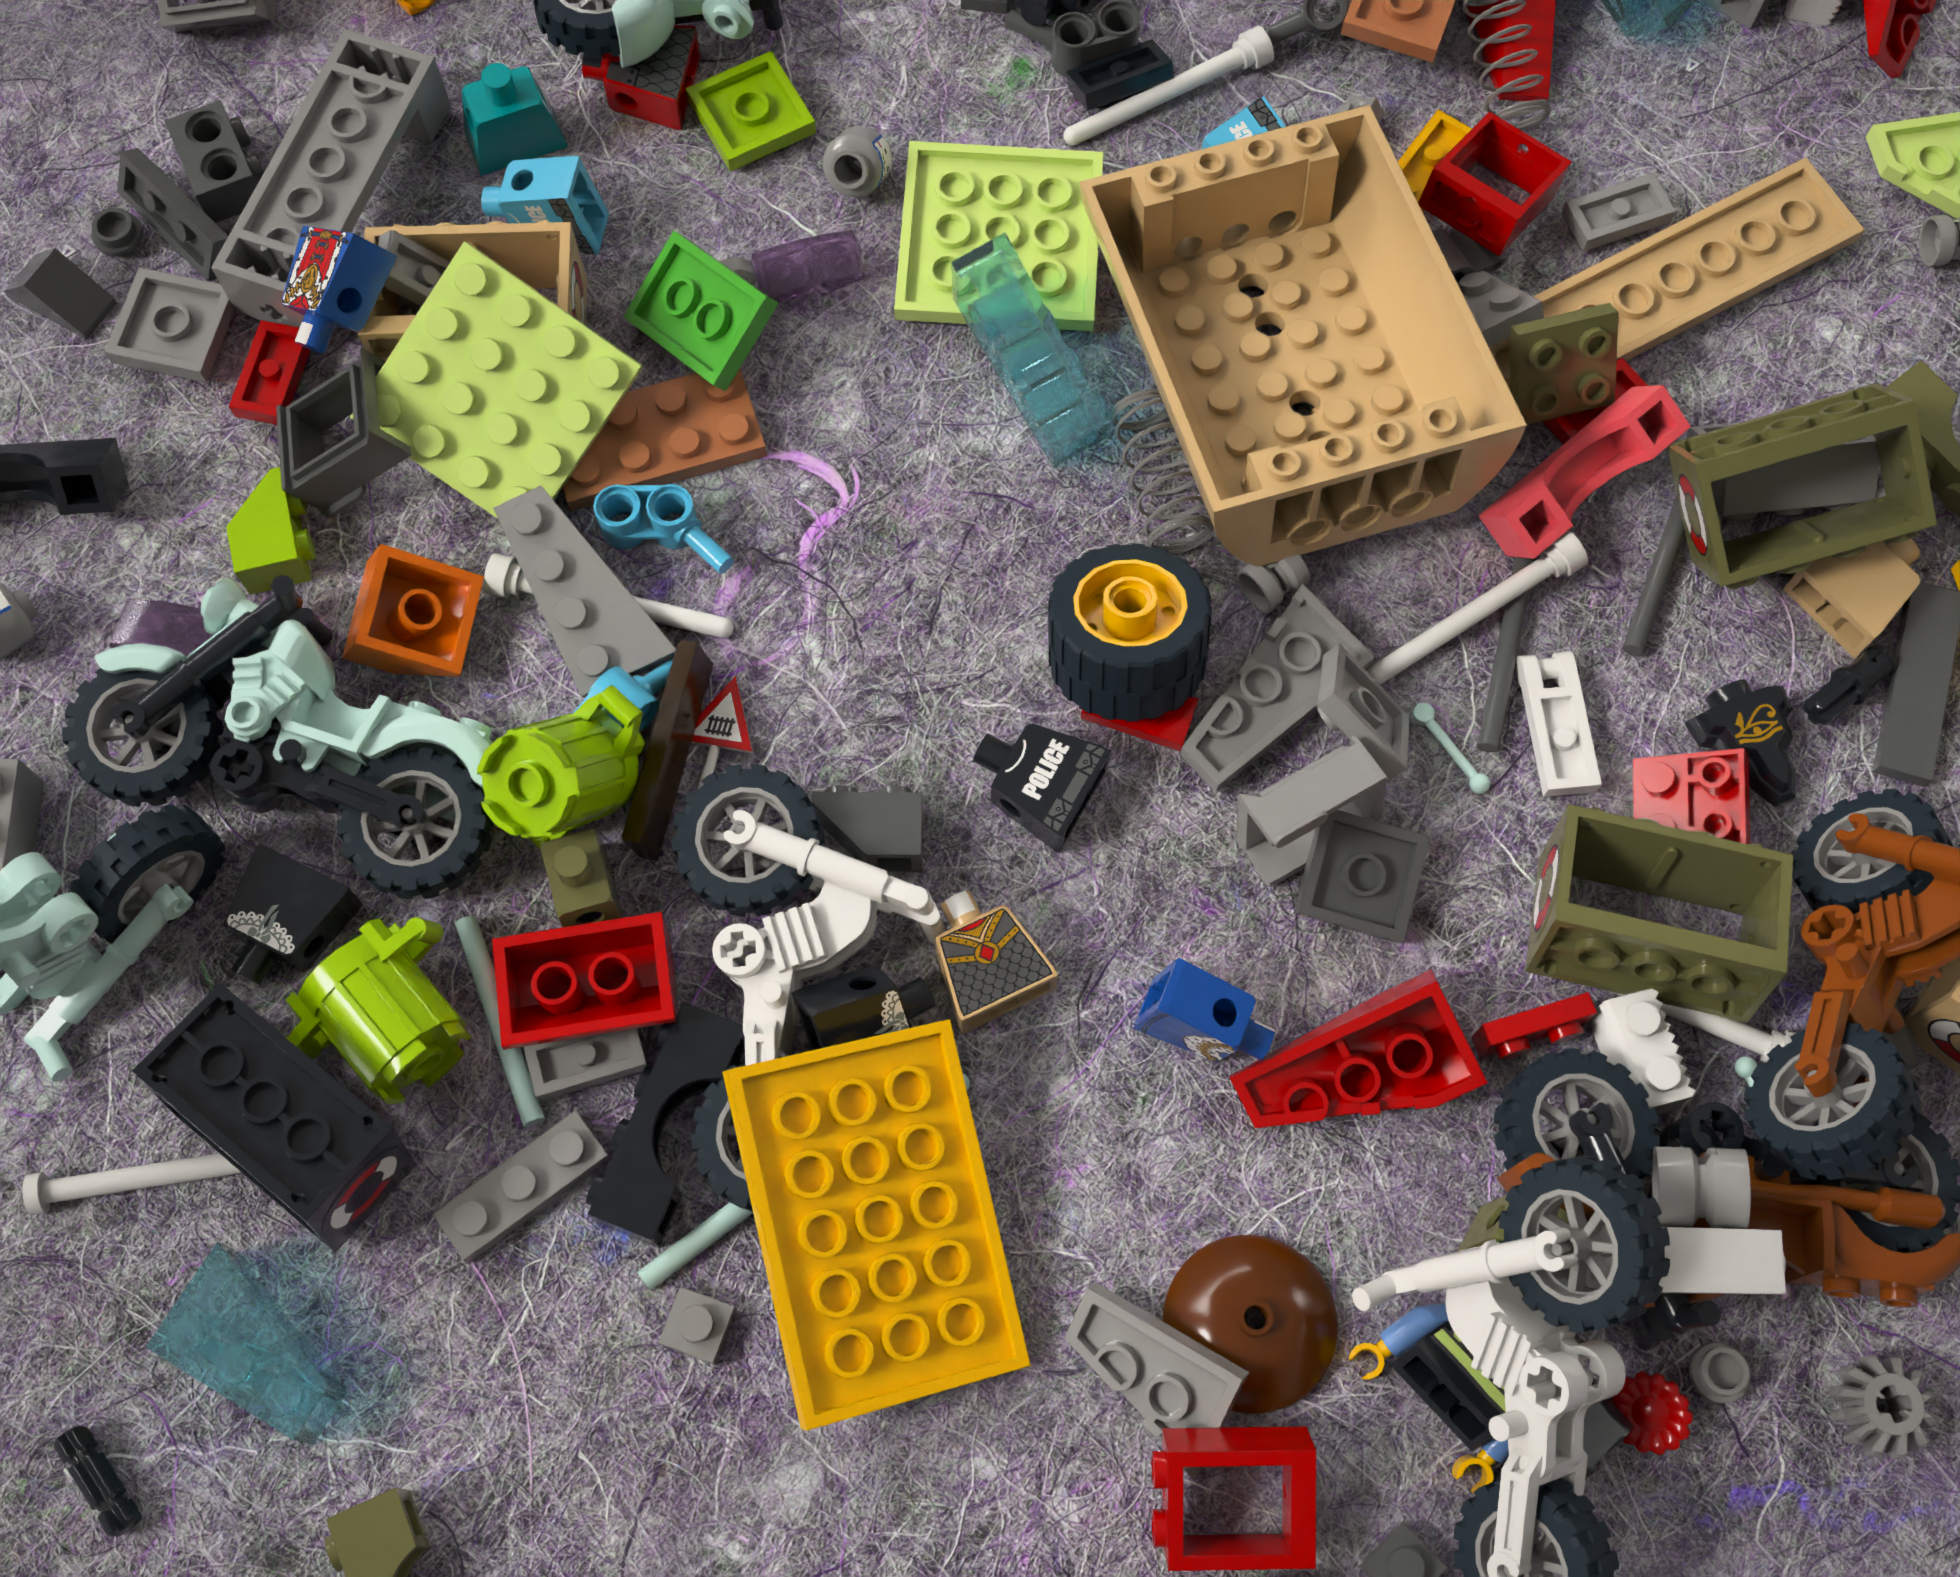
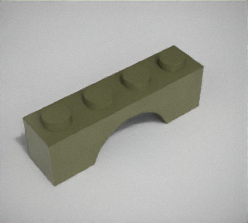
M1921 360L1886 387L1915 400L1927 469L1931 473L1930 487L1941 498L1945 507L1960 517V445L1954 436L1951 424L1952 409L1958 395Z
M395 1487L326 1519L331 1535L325 1537L327 1555L333 1568L337 1572L343 1570L345 1577H408L415 1563L430 1548L411 1491Z

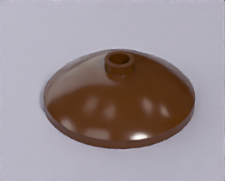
M1257 1235L1230 1236L1216 1240L1199 1249L1189 1257L1174 1276L1163 1306V1322L1249 1372L1231 1412L1264 1414L1281 1410L1296 1403L1312 1391L1321 1381L1335 1352L1338 1335L1337 1312L1326 1281L1304 1255L1287 1244L1272 1238ZM1255 1308L1263 1313L1265 1317L1263 1328L1255 1330L1247 1326L1244 1320V1314L1247 1309Z

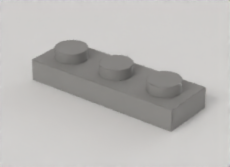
M575 1110L432 1215L462 1260L469 1264L607 1163L611 1158Z

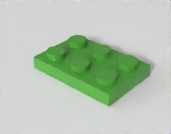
M673 230L623 317L713 386L726 391L779 303L690 239Z

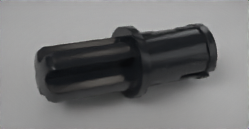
M1874 644L1848 667H1838L1834 670L1830 681L1804 702L1803 710L1808 714V720L1814 725L1818 723L1828 725L1852 704H1862L1869 697V690L1897 669V661L1893 653L1889 651L1876 661L1875 658L1884 651L1885 647Z

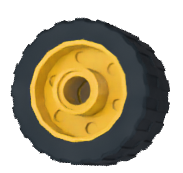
M1132 543V545L1113 544L1107 545V547L1102 549H1093L1084 553V556L1079 559H1074L1070 562L1064 572L1055 579L1053 591L1050 592L1048 601L1049 666L1051 667V676L1055 684L1061 688L1062 694L1089 714L1094 713L1104 719L1126 720V722L1161 717L1164 713L1171 710L1175 711L1184 705V702L1188 698L1193 697L1199 689V683L1204 680L1207 670L1212 606H1210L1211 595L1209 588L1204 585L1203 577L1180 556H1174L1168 553V550L1159 547L1153 548Z

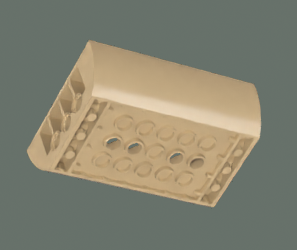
M1370 105L1079 182L1085 211L1217 537L1233 556L1243 562L1259 567L1281 561L1287 557L1306 554L1455 512L1478 494L1497 475L1514 453L1527 424ZM1256 286L1265 293L1259 297H1249L1241 293L1240 290L1244 287ZM1264 324H1272L1279 327L1282 332L1275 336H1266L1264 333L1258 332L1257 328ZM1305 402L1313 405L1317 411L1314 414L1303 416L1293 412L1290 407L1296 403Z

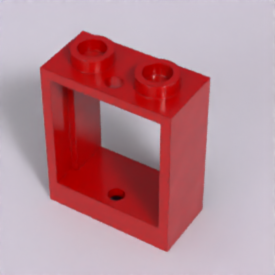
M1489 111L1433 167L1418 204L1427 212L1500 257L1553 200L1572 161ZM1521 144H1525L1528 147V151H1524L1521 148ZM1478 161L1531 195L1520 206L1466 171Z
M1307 1426L1162 1428V1451H1152L1151 1455L1153 1489H1162V1509H1152L1151 1521L1153 1547H1163L1168 1571L1316 1569V1448ZM1283 1466L1282 1534L1183 1535V1467Z

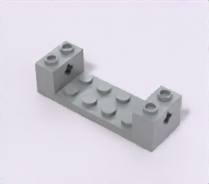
M347 29L343 30L211 267L236 312L259 320L300 327L304 315L285 307L282 297L303 226L351 233L403 135L432 144L451 108L433 56Z

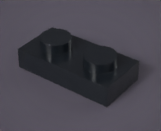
M1153 39L1068 70L1066 71L1068 89L1083 107L1089 111L1109 106L1113 101L1174 78L1173 61Z

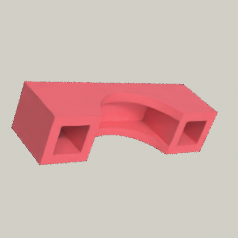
M1664 385L1631 387L1478 516L1506 556L1535 559L1573 527L1572 516L1575 510L1592 492L1621 472L1654 459L1691 426Z

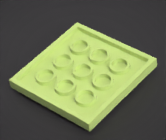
M909 141L894 305L895 320L1093 332L1098 240L1081 199L1079 182L1102 176L1103 152Z
M464 241L375 377L380 429L411 447L412 456L408 458L497 518L494 507L540 485L555 500L644 366L473 245Z

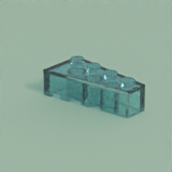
M1006 232L951 262L953 301L1052 467L1060 465L1106 439L1107 420L1111 418L1109 409L1097 391L1091 392L1083 377L1085 376V371L1078 356L1071 348L1068 349L1055 318L1044 305Z

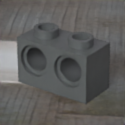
M221 100L164 120L195 197L204 213L215 223L241 214L264 172L255 153L248 156L245 154L243 147L251 145V141L240 117L237 116L230 119Z

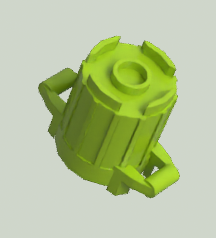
M611 685L601 693L589 698L572 714L508 730L505 735L496 739L484 751L477 767V775L480 774L482 776L485 797H483L485 801L481 802L482 808L495 825L511 835H522L521 837L530 839L539 849L540 844L543 842L567 836L575 828L616 813L630 800L638 781L637 755L641 754L645 746V742L639 732L643 712L615 686ZM611 713L625 727L622 728L619 723L608 717L607 714Z
M418 917L408 920L401 929L396 923L387 928L380 918L366 922L359 928L362 935L335 950L312 971L304 981L298 996L293 991L285 999L288 1006L300 1019L299 1024L286 1038L312 1060L317 1058L321 1051L332 1043L369 1091H372L376 1097H380L389 1105L406 1101L399 1090L414 1081L421 1079L428 1088L435 1084L465 1054L457 1045L460 1039L463 1038L465 1041L471 1039V1035L465 1029L466 1023L417 965L433 945L441 941L444 934L443 928L439 923Z

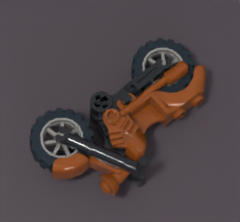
M1571 1048L1564 1049L1559 1054L1550 1052L1541 1056L1519 1072L1513 1081L1504 1088L1500 1096L1503 1099L1502 1104L1495 1110L1494 1123L1499 1124V1132L1494 1135L1495 1144L1498 1151L1503 1150L1507 1159L1503 1162L1507 1171L1496 1179L1507 1193L1512 1186L1523 1183L1520 1177L1530 1169L1542 1167L1541 1164L1586 1155L1596 1156V1161L1606 1159L1622 1165L1621 1172L1624 1174H1634L1639 1179H1642L1652 1169L1650 1158L1653 1155L1654 1146L1678 1147L1676 1146V1139L1680 1137L1683 1147H1690L1697 1158H1702L1708 1148L1746 1150L1751 1187L1750 1220L1747 1229L1782 1230L1783 1253L1786 1260V1284L1797 1286L1803 1283L1822 1286L1824 1295L1835 1298H1857L1861 1295L1880 1297V1304L1908 1308L1918 1306L1919 1295L1933 1291L1935 1284L1953 1274L1960 1267V1233L1945 1235L1943 1232L1944 1229L1954 1225L1959 1215L1954 1209L1956 1204L1960 1203V1186L1957 1185L1960 1165L1957 1158L1951 1159L1946 1149L1951 1147L1946 1137L1942 1133L1936 1135L1929 1127L1932 1122L1920 1113L1912 1115L1911 1120L1915 1126L1908 1138L1901 1137L1895 1143L1898 1149L1887 1159L1880 1156L1872 1161L1873 1168L1859 1174L1855 1169L1845 1172V1178L1828 1180L1825 1175H1817L1816 1180L1801 1177L1796 1169L1788 1172L1779 1166L1759 1140L1751 1139L1744 1135V1127L1740 1117L1733 1109L1722 1103L1710 1102L1701 1105L1684 1118L1667 1126L1661 1131L1659 1136L1654 1135V1126L1659 1124L1655 1108L1649 1109L1648 1103L1645 1100L1649 1097V1094L1641 1082L1636 1085L1628 1077L1631 1072L1620 1063L1613 1065L1606 1061V1055L1595 1051L1586 1055L1581 1054L1580 1049ZM1562 1090L1566 1114L1546 1102L1544 1098L1552 1092ZM1576 1092L1589 1097L1594 1104L1589 1109H1579ZM1541 1114L1555 1123L1554 1129L1541 1135L1538 1115ZM1709 1119H1712V1127L1706 1123ZM1819 1120L1813 1126H1818ZM1715 1131L1723 1132L1722 1141L1719 1139ZM1652 1181L1647 1196L1648 1199L1652 1198ZM1582 1202L1586 1222H1588L1595 1210ZM1563 1203L1560 1208L1566 1211L1565 1204ZM1698 1218L1692 1228L1711 1227L1705 1218ZM1661 1293L1655 1302L1644 1305L1647 1309L1645 1313L1635 1318L1639 1326L1634 1334L1635 1344L1640 1349L1648 1351L1653 1349L1659 1342L1669 1340L1673 1331L1678 1334H1684L1693 1328L1716 1325L1720 1321L1721 1313L1717 1304L1712 1302V1300L1726 1294Z

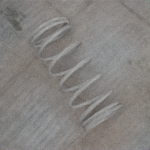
M1460 0L1463 3L1462 11L1466 15L1475 18L1468 28V36L1472 40L1481 43L1473 54V60L1478 65L1487 67L1479 78V85L1483 89L1493 92L1485 102L1484 109L1501 119L1523 116L1543 110L1533 117L1511 123V125L1519 130H1525L1543 122L1549 117L1552 110L1548 100L1525 101L1506 107L1498 112L1492 111L1489 108V103L1499 93L1514 92L1533 87L1541 83L1544 76L1539 74L1528 75L1511 81L1500 88H1492L1484 84L1485 75L1493 68L1523 64L1534 59L1538 51L1534 49L1518 51L1494 63H1485L1478 59V52L1486 44L1503 43L1521 38L1530 33L1533 27L1528 24L1512 26L1495 33L1487 39L1475 37L1472 33L1474 25L1481 19L1500 18L1522 10L1527 2L1524 0H1510L1493 6L1481 14H1474L1468 11L1467 6H1483L1500 0ZM1521 4L1520 6L1509 11L1490 14L1506 6ZM1526 29L1525 31L1518 33L1516 35L1498 38L1499 36H1502L1512 31ZM1532 54L1520 60L1504 63L1518 56ZM1532 79H1537V80H1535V81H1533V82H1530V83H1527V84H1524V85H1520V86H1516V87H1511V86H1514V85L1519 84V83H1521V82H1525V81L1532 80Z
M1147 389L1130 394L1118 401L1110 411V419L1115 427L1116 438L1119 442L1126 445L1122 451V460L1126 466L1133 468L1129 477V484L1134 490L1141 493L1137 499L1136 508L1140 514L1149 517L1144 524L1143 530L1147 536L1148 547H1159L1168 550V553L1173 555L1186 552L1204 543L1211 536L1213 527L1208 518L1199 515H1189L1202 507L1204 502L1200 496L1190 495L1174 499L1160 506L1152 514L1145 512L1141 506V501L1145 494L1153 496L1172 494L1188 488L1195 482L1191 471H1179L1155 480L1144 490L1138 488L1134 483V475L1137 470L1145 472L1161 471L1179 465L1186 460L1184 455L1179 460L1158 467H1141L1159 455L1183 451L1179 446L1156 451L1145 457L1136 466L1127 459L1129 447H1155L1170 442L1177 437L1176 433H1174L1172 436L1160 441L1141 444L1134 443L1138 438L1151 431L1173 427L1171 422L1157 424L1168 416L1166 408L1143 420L1123 422L1132 413L1143 407L1163 403L1158 389ZM1149 398H1160L1141 403L1130 409L1122 416L1120 421L1116 419V415L1132 403ZM1147 428L1135 435L1129 442L1120 435V429L1139 430ZM1188 475L1192 477L1186 484L1177 488L1149 491L1161 482L1177 476ZM1189 500L1199 501V504L1184 512L1171 515H1157L1166 508L1180 502ZM1152 519H1172L1159 525L1151 533L1148 531L1149 523ZM1187 525L1206 526V529L1192 536L1180 539L1158 538L1167 531ZM1154 541H1156V542H1158V543L1175 544V545H1170V546H1158V545H1155V544H1154Z

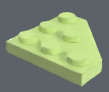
M1960 112L1872 125L1866 135V140L1880 177L1958 219L1960 217Z

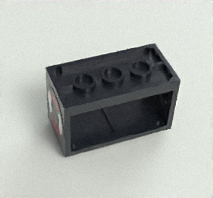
M221 983L132 1070L170 1112L334 1253L342 1247L417 1165L391 1125Z

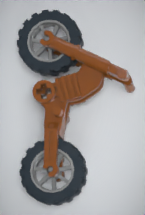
M1884 789L1882 794L1866 791L1857 794L1858 799L1848 802L1845 798L1832 805L1834 810L1826 815L1821 812L1811 821L1813 826L1810 830H1803L1796 840L1799 846L1798 850H1792L1791 853L1793 855L1794 867L1792 878L1814 911L1803 922L1801 936L1815 958L1820 963L1825 964L1826 975L1821 990L1814 992L1806 1031L1803 1030L1790 1037L1792 1042L1783 1048L1778 1044L1767 1054L1769 1060L1765 1065L1758 1064L1751 1075V1078L1754 1080L1753 1086L1746 1087L1744 1101L1749 1106V1109L1744 1110L1747 1122L1753 1129L1752 1131L1778 1165L1788 1172L1796 1169L1803 1178L1816 1180L1817 1175H1825L1828 1180L1845 1178V1172L1854 1169L1859 1174L1873 1168L1872 1161L1880 1156L1887 1159L1898 1149L1895 1143L1901 1137L1908 1138L1915 1126L1911 1120L1912 1115L1919 1114L1921 1100L1915 1093V1091H1919L1918 1082L1895 1045L1891 1041H1887L1882 1031L1892 1034L1898 1032L1904 1026V1019L1895 1007L1904 984L1906 987L1916 985L1915 981L1920 980L1921 983L1930 981L1931 976H1935L1936 979L1942 978V966L1960 957V848L1953 846L1950 837L1928 802L1923 803L1918 795L1907 792L1904 796L1896 789ZM1798 1105H1807L1796 1112ZM1819 1119L1818 1126H1809L1810 1124Z

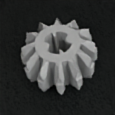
M1873 1354L1860 1357L1858 1367L1852 1364L1843 1366L1839 1374L1845 1385L1832 1386L1827 1392L1835 1400L1842 1403V1409L1832 1411L1829 1418L1834 1422L1846 1421L1849 1425L1844 1432L1842 1441L1848 1444L1862 1441L1864 1455L1871 1458L1880 1457L1885 1451L1891 1459H1899L1907 1456L1908 1446L1913 1449L1923 1448L1928 1443V1440L1921 1428H1932L1939 1422L1936 1417L1925 1411L1924 1406L1934 1402L1938 1395L1930 1391L1920 1393L1917 1388L1924 1372L1914 1369L1903 1373L1901 1358L1891 1356L1884 1358L1881 1363L1877 1356L1875 1357ZM1876 1400H1886L1889 1413L1880 1414L1877 1409Z

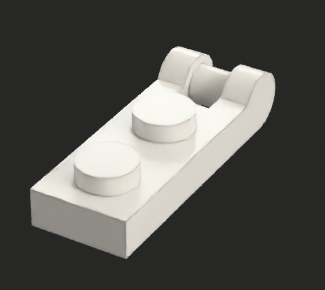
M1571 651L1554 652L1552 658L1537 659L1534 654L1517 656L1515 675L1517 683L1522 690L1543 797L1596 792L1602 783L1574 654ZM1553 679L1558 684V687L1544 688L1542 680Z

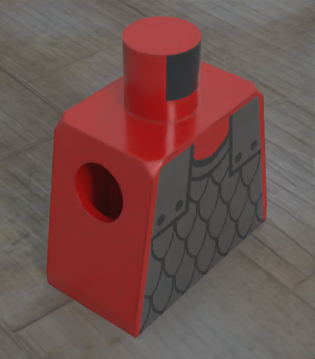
M674 25L669 39L656 53L637 64L625 68L621 67L619 56L612 57L611 53L602 54V58H588V54L584 53L582 59L583 78L603 81L610 109L672 129L682 130L689 103L685 88L694 84L701 57L696 26Z

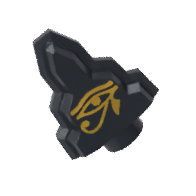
M1741 679L1726 684L1710 693L1705 699L1710 709L1685 722V726L1698 746L1711 748L1713 751L1744 748L1748 754L1750 788L1774 807L1793 801L1796 798L1795 768L1786 752L1793 738L1786 718L1793 709L1784 687L1776 685L1752 691L1747 680Z

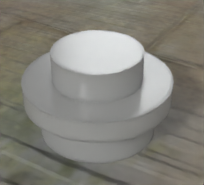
M1715 1342L1704 1345L1694 1353L1689 1364V1376L1693 1387L1708 1401L1719 1404L1736 1401L1746 1393L1751 1380L1749 1364L1744 1355L1729 1344Z

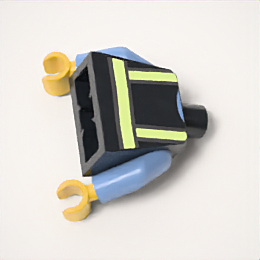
M1446 1303L1417 1306L1380 1333L1382 1339L1375 1345L1361 1343L1353 1348L1349 1356V1362L1363 1351L1372 1352L1378 1359L1377 1368L1373 1372L1366 1374L1362 1380L1371 1381L1378 1378L1383 1371L1384 1360L1393 1354L1397 1359L1390 1366L1472 1452L1480 1446L1482 1447L1477 1456L1466 1454L1460 1456L1455 1461L1452 1467V1475L1456 1480L1464 1474L1465 1469L1469 1465L1478 1464L1482 1475L1480 1480L1472 1487L1471 1492L1474 1493L1479 1487L1493 1482L1494 1474L1491 1467L1496 1461L1503 1464L1509 1457L1508 1440L1497 1441L1489 1431L1490 1419L1506 1413L1504 1387L1499 1388L1493 1383L1494 1379H1487L1481 1374L1482 1370H1475L1471 1367L1474 1357L1453 1331L1448 1320Z

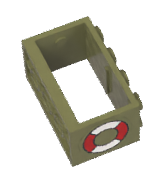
M1878 383L1673 442L1667 447L1691 561L1721 587L1726 586L1729 589H1737L1742 586L1747 587L1755 584L1758 581V576L1775 571L1784 574L1800 572L1811 567V561L1827 556L1834 558L1856 556L1865 551L1866 545L1883 540L1889 543L1908 541L1909 538L1917 537L1919 530L1937 525L1916 402L1914 399ZM1875 435L1886 496L1723 542L1722 527L1716 511L1711 482Z
M1568 804L1538 859L1525 972L1624 995L1652 988L1659 992L1656 999L1663 1004L1747 1023L1787 974L1793 855L1763 848L1762 844L1739 843L1717 838L1713 834L1704 831L1691 832L1660 825L1651 819H1633L1606 813L1597 807L1585 808L1584 806ZM1574 876L1743 915L1741 942L1569 903L1571 878Z

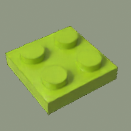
M772 51L685 88L687 101L730 172L816 133L814 118Z

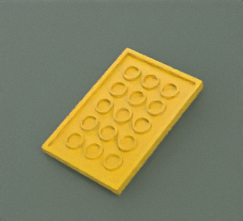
M950 1019L722 1072L801 1429L808 1431L1031 1366Z

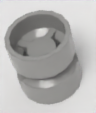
M1654 1146L1652 1198H1655L1662 1214L1657 1216L1661 1227L1692 1228L1698 1218H1705L1711 1228L1747 1229L1750 1220L1751 1187L1746 1150L1708 1148L1702 1158H1697L1690 1147Z

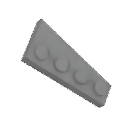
M1304 584L1295 593L1291 603L1282 615L1272 624L1265 638L1251 657H1248L1238 670L1236 677L1223 695L1219 696L1182 746L1180 755L1215 793L1318 710L1317 702L1321 668L1325 653L1340 643L1365 670L1373 664L1374 655Z

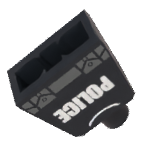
M1027 724L1014 746L989 733L986 734L977 748L973 762L997 774L991 785V802L1051 849L1060 853L1108 770L1111 750L1036 724Z

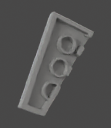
M541 485L493 508L581 697L585 699L594 682L610 668L620 666L633 677L674 657L676 651L674 645Z

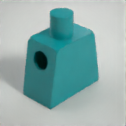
M493 63L483 69L481 80L466 84L462 88L464 133L481 176L507 168V165L513 160L534 159L568 147L553 108L529 67L521 66L510 70L502 63Z

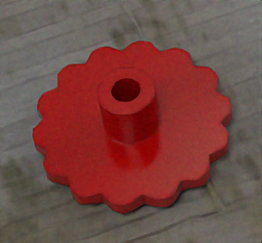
M1639 1371L1634 1377H1625L1622 1390L1612 1397L1616 1407L1634 1425L1633 1429L1622 1441L1627 1445H1634L1640 1453L1651 1451L1656 1455H1662L1666 1449L1677 1450L1681 1445V1440L1687 1439L1691 1431L1688 1425L1692 1423L1694 1418L1693 1413L1688 1409L1690 1400L1687 1395L1680 1393L1679 1385L1676 1382L1666 1381L1665 1377L1660 1373H1654L1650 1376L1645 1371Z

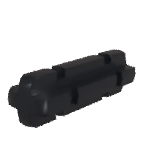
M74 1426L55 1440L54 1448L63 1463L69 1462L72 1465L69 1473L93 1511L97 1509L101 1512L98 1520L107 1535L119 1537L134 1528L141 1521V1513L131 1498L127 1500L123 1497L126 1489L104 1453H98L97 1450H94L97 1447V1442L89 1429L85 1426Z

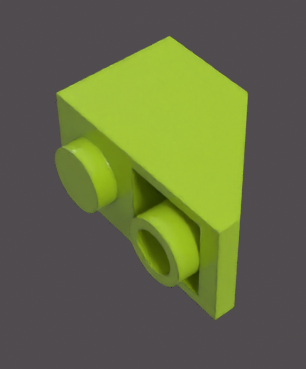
M280 467L272 468L267 472L226 526L234 573L250 595L272 590V581L281 575L290 577L294 584L312 580L308 561L316 559V553L308 529L302 530L300 515L307 514V505L300 498H296L282 490Z

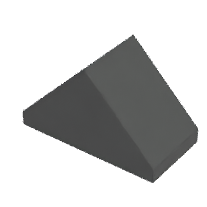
M56 248L35 254L4 290L11 299L86 340L117 304L113 296Z

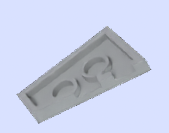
M1097 1282L1087 1287L1064 1337L1113 1392L1120 1391L1144 1417L1141 1423L1156 1439L1159 1436L1162 1437V1428L1223 1427L1249 1374L1248 1371ZM1183 1467L1193 1480L1201 1474L1204 1468Z

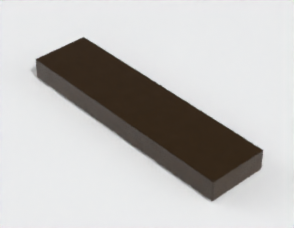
M680 640L677 644L622 833V840L640 858L657 861L659 859L714 665L698 642Z

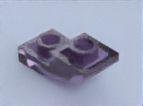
M852 230L803 238L751 255L759 289L778 303L811 290H816L819 294L824 295L866 279L856 234Z
M127 599L109 648L145 643L166 646L188 656L214 634L206 632L203 622L204 617L201 615L200 608L155 600Z

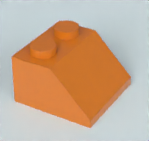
M380 544L366 563L342 659L393 674L458 677L461 675L484 576Z

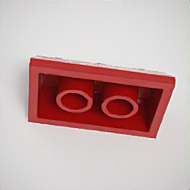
M662 912L492 939L501 1047L503 1050L676 1022L677 984L671 934Z

